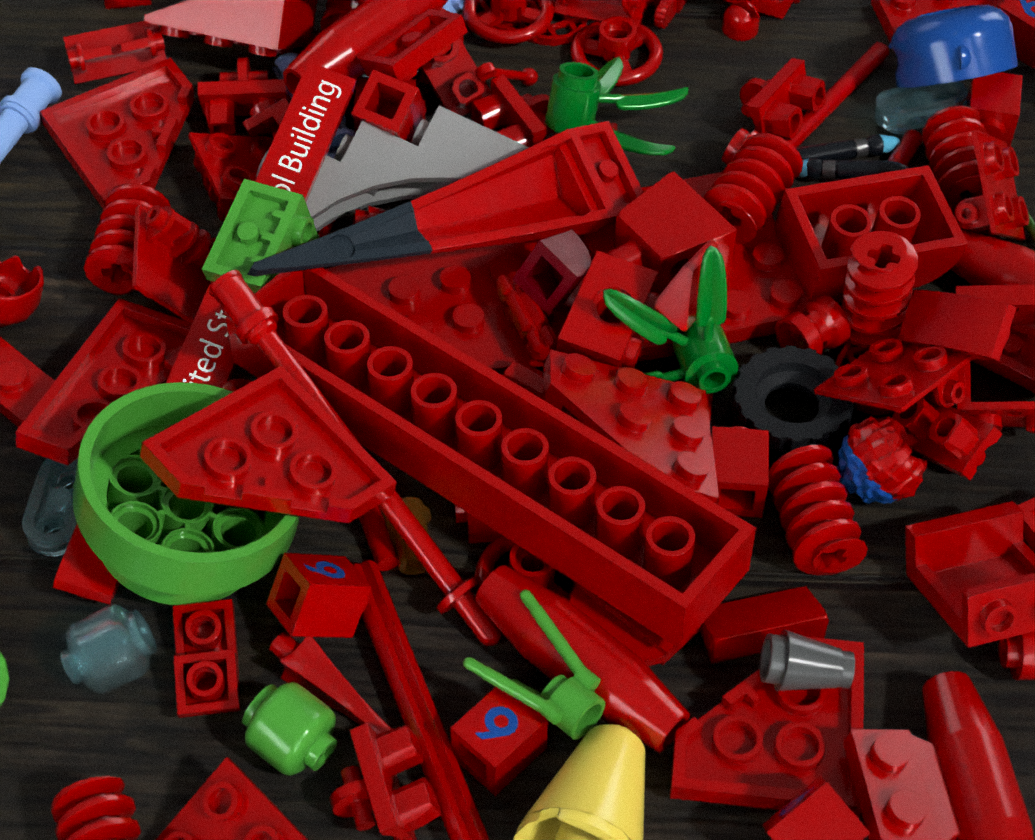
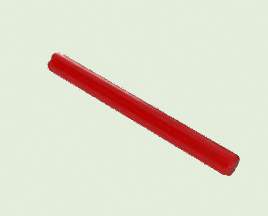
M369 559L361 563H354L353 566L372 586L368 605L362 613V617L404 724L410 727L419 740L424 755V762L421 763V767L427 781L432 785L442 812L441 818L450 840H489L378 564Z

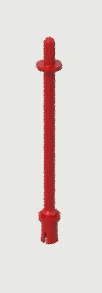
M237 269L231 270L215 280L210 286L209 293L217 300L237 327L235 335L242 344L249 343L250 345L258 346L275 369L282 365L359 443L277 334L279 316L270 306H263ZM394 490L393 496L380 503L378 507L445 596L440 600L436 609L440 614H443L455 608L484 646L496 645L500 641L501 631L475 602L476 596L473 594L483 581L479 576L471 577L465 581L460 577L396 490Z

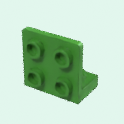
M244 179L202 267L206 279L214 282L223 274L237 269L251 290L256 293L279 273L261 276L247 274L254 262L319 238L314 220L311 218L303 195Z

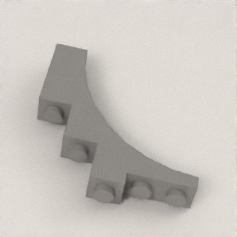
M438 106L430 122L425 119L421 120L411 143L362 120L354 137L348 134L343 137L334 159L326 155L306 205L318 232L331 222L354 213V209H365L367 205L375 206L405 199H416L529 147L442 106ZM269 149L266 151L265 155L263 156V158H262V160H261V162H260V165H259L258 170H257L256 177H257L258 174H259V171H260V169H261V167H262V164H263V162H264V160H265V158H266V155H267Z

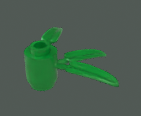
M620 57L610 60L599 71L584 63L566 62L560 65L559 73H556L552 78L545 123L556 135L566 129L598 123L595 121L598 103H616L617 108L620 110L652 109L683 100L687 96L689 88L684 87L642 94H609L618 82L623 70V62ZM613 129L622 149L625 151L651 156H664L675 151L674 145L648 142Z
M710 245L703 255L698 284L696 321L687 331L680 330L664 315L618 290L604 289L603 299L605 305L634 332L656 345L664 344L667 338L673 341L672 347L680 369L665 373L653 371L645 373L646 375L669 381L684 378L687 383L692 384L696 388L706 390V394L721 391L734 381L738 373V363L721 327V324L726 320L727 313L726 270L722 254L716 247Z

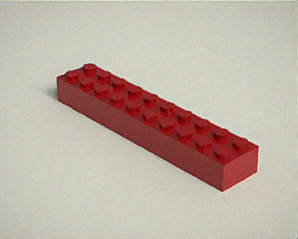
M315 268L279 273L255 293L264 307L270 306L279 316L277 334L361 445L680 650L749 571L756 527L328 270ZM227 316L226 324L233 362L257 378L274 370L275 368L258 346L250 345L249 343L242 344L235 335L237 327Z

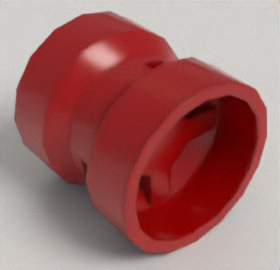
M823 295L807 303L804 307V312H793L778 320L775 333L781 348H786V345L796 346V348L800 349L810 348L817 350L816 353L822 355L823 349H835L847 342L851 336V327L842 307L831 297Z

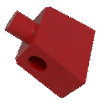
M672 171L620 210L616 217L615 248L606 254L658 271L655 290L663 292L681 268L708 241L714 240L719 244L718 250L722 254L725 269L731 266L737 229L676 172Z

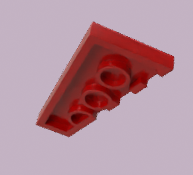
M119 298L16 430V447L64 465H70L78 458L81 442L87 428L105 407L123 395L137 389L166 383L192 323Z

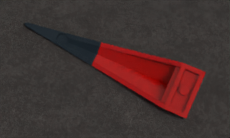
M609 121L566 129L519 153L412 201L331 234L254 262L247 275L261 276L542 240L573 230L577 235L597 233L601 227L616 224V217L620 210L644 192Z

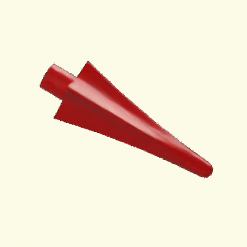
M282 632L271 643L270 651L281 659L280 662L285 666L281 679L286 682L300 684L319 700L344 714L357 724L363 725L368 723L377 734L392 729L357 693L313 637H305L299 644L288 633Z

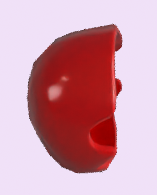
M16 255L5 261H0V327L18 324L27 320L37 310L44 286L43 269L41 266H36L32 271H29L24 267L19 256Z

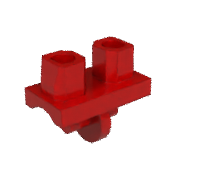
M459 38L451 44L452 47L447 53L432 58L422 65L420 70L442 107L465 116L472 111L471 103L491 95V90L486 81H480L475 73L477 66Z
M248 57L238 58L237 72H220V81L198 82V98L203 115L207 118L211 134L223 133L232 135L236 133V116H250L249 110L266 99L274 97L278 102L286 98L290 103L284 79H269L268 71H250ZM278 124L261 134H272L278 130Z
M791 58L772 79L766 81L761 78H752L740 89V99L743 104L741 111L746 117L752 118L755 130L759 133H770L792 140L801 131L803 124L802 109L817 113L826 104L825 82L823 79L806 76L805 60Z
M504 74L491 79V95L471 103L472 121L491 130L501 127L502 129L496 131L497 133L527 147L542 142L547 134L553 132L545 123L549 95L539 94L532 96L531 94H525L521 97Z
M924 398L918 400L903 413L895 412L893 414V417L904 426L906 432L912 434L919 441L911 449L913 453L970 481L976 473L977 466H980L985 461V450L997 443L1002 436V433L989 423L953 407L946 408L928 403Z
M368 723L351 729V737L364 779L361 777L358 766H349L341 771L344 785L337 788L329 798L334 815L353 817L357 830L365 831L375 825L372 815L373 810L379 832L383 836H393L394 840H417L414 830L441 816L442 812L432 785L425 777L400 787L397 773L424 762V755L416 734L408 725L390 729L380 734H377Z

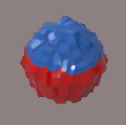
M871 416L859 424L854 423L850 427L848 435L843 437L842 447L838 451L839 464L837 468L841 475L840 482L846 486L850 494L856 493L867 504L874 501L886 504L900 501L902 498L915 496L916 489L923 481L922 474L927 469V461L910 456L912 453L911 449L919 441L912 434H908L904 426L895 417L890 418L887 416L876 419Z

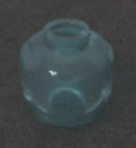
M113 604L72 623L68 627L66 632L67 649L60 652V659L66 674L74 684L84 682L92 691L104 694L144 675L150 668V655L156 652V643L146 620L138 610L135 609L129 612L121 605Z

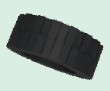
M786 345V348L772 347L766 349L764 353H756L750 357L749 362L746 365L743 364L738 370V377L735 378L731 400L730 421H733V426L769 430V461L776 462L784 454L807 445H823L829 448L833 454L840 449L843 437L848 434L855 403L814 393V389L833 376L835 370L839 368L829 356L816 353L817 350L810 348L800 349L796 348V346ZM780 389L797 390L813 397L818 403L819 412L810 422H786L773 417L767 412L765 399L771 391Z

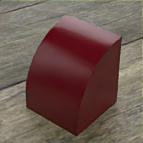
M573 230L566 231L540 240L512 280L548 315H552L561 309L587 274L591 265V257L580 237Z

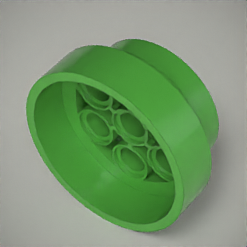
M185 382L163 383L137 389L123 395L105 407L94 418L82 439L73 489V510L77 525L89 547L102 560L111 575L127 589L146 599L168 605H183L223 599L269 573L281 561L283 554L287 553L292 544L300 516L178 498L140 458L143 441L227 396L232 391L206 384Z

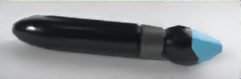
M877 134L867 138L804 146L796 149L800 153L802 160L817 158L821 161H838L867 155L881 156L894 150L901 141L897 137Z
M808 158L803 160L802 172L797 178L808 181L817 180L821 177L843 180L909 169V167L894 161H821L817 158Z

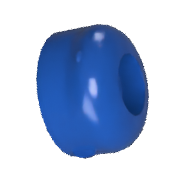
M991 5L951 8L908 19L896 29L891 43L888 45L897 56L898 65L895 72V81L898 88L930 86L999 73L1018 66L1014 31L1010 17L1002 9Z

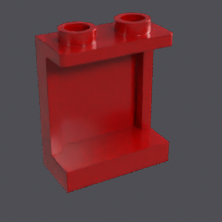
M1013 501L905 526L906 575L968 648L1035 631V553L1023 542L1024 511Z

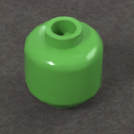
M288 682L279 687H276L274 684L265 687L250 703L242 719V723L247 727L245 743L248 748L285 776L298 774L307 767L313 771L318 770L329 759L337 745V740L331 736L336 722L335 713L329 706L296 682Z

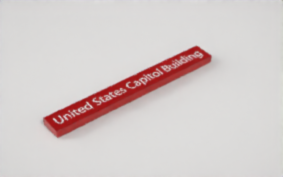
M308 61L255 182L302 194L305 202H307L355 90L356 79ZM213 281L208 286L166 383H199L222 388L225 382L231 379L237 364L233 362L226 324V317L228 315L209 293Z

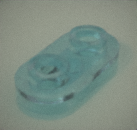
M956 81L930 86L897 87L885 90L876 97L875 121L888 132L903 134L907 130L924 127L927 120L939 110L952 106L967 107L968 88L963 83Z
M47 458L38 470L22 518V528L28 545L40 555H63L77 525L73 510L74 487L67 489L65 486L75 481L78 458L68 466ZM61 529L59 532L49 534L54 530Z

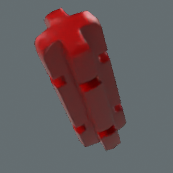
M512 271L508 275L501 274L496 280L498 285L496 292L502 303L508 306L506 310L522 340L528 342L525 346L531 357L536 361L542 362L547 358L550 349L557 351L558 337L553 328L547 326L549 321L541 307L512 280L517 271Z

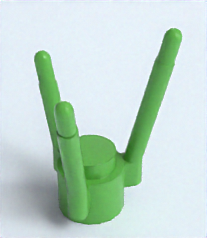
M523 590L520 593L521 600L574 676L568 679L564 675H558L547 684L542 693H539L519 680L509 679L471 657L465 658L463 665L483 680L538 711L573 740H578L596 725L605 709L604 699L594 692L601 679L584 666L529 590Z

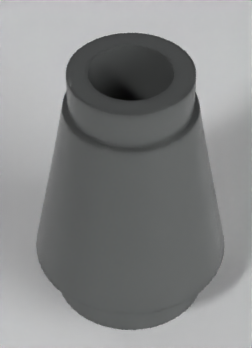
M785 629L782 630L780 635L770 633L766 635L759 663V675L762 683L773 684L776 691L832 689L837 687L848 689L851 686L855 673V656L853 652L843 651L840 648Z

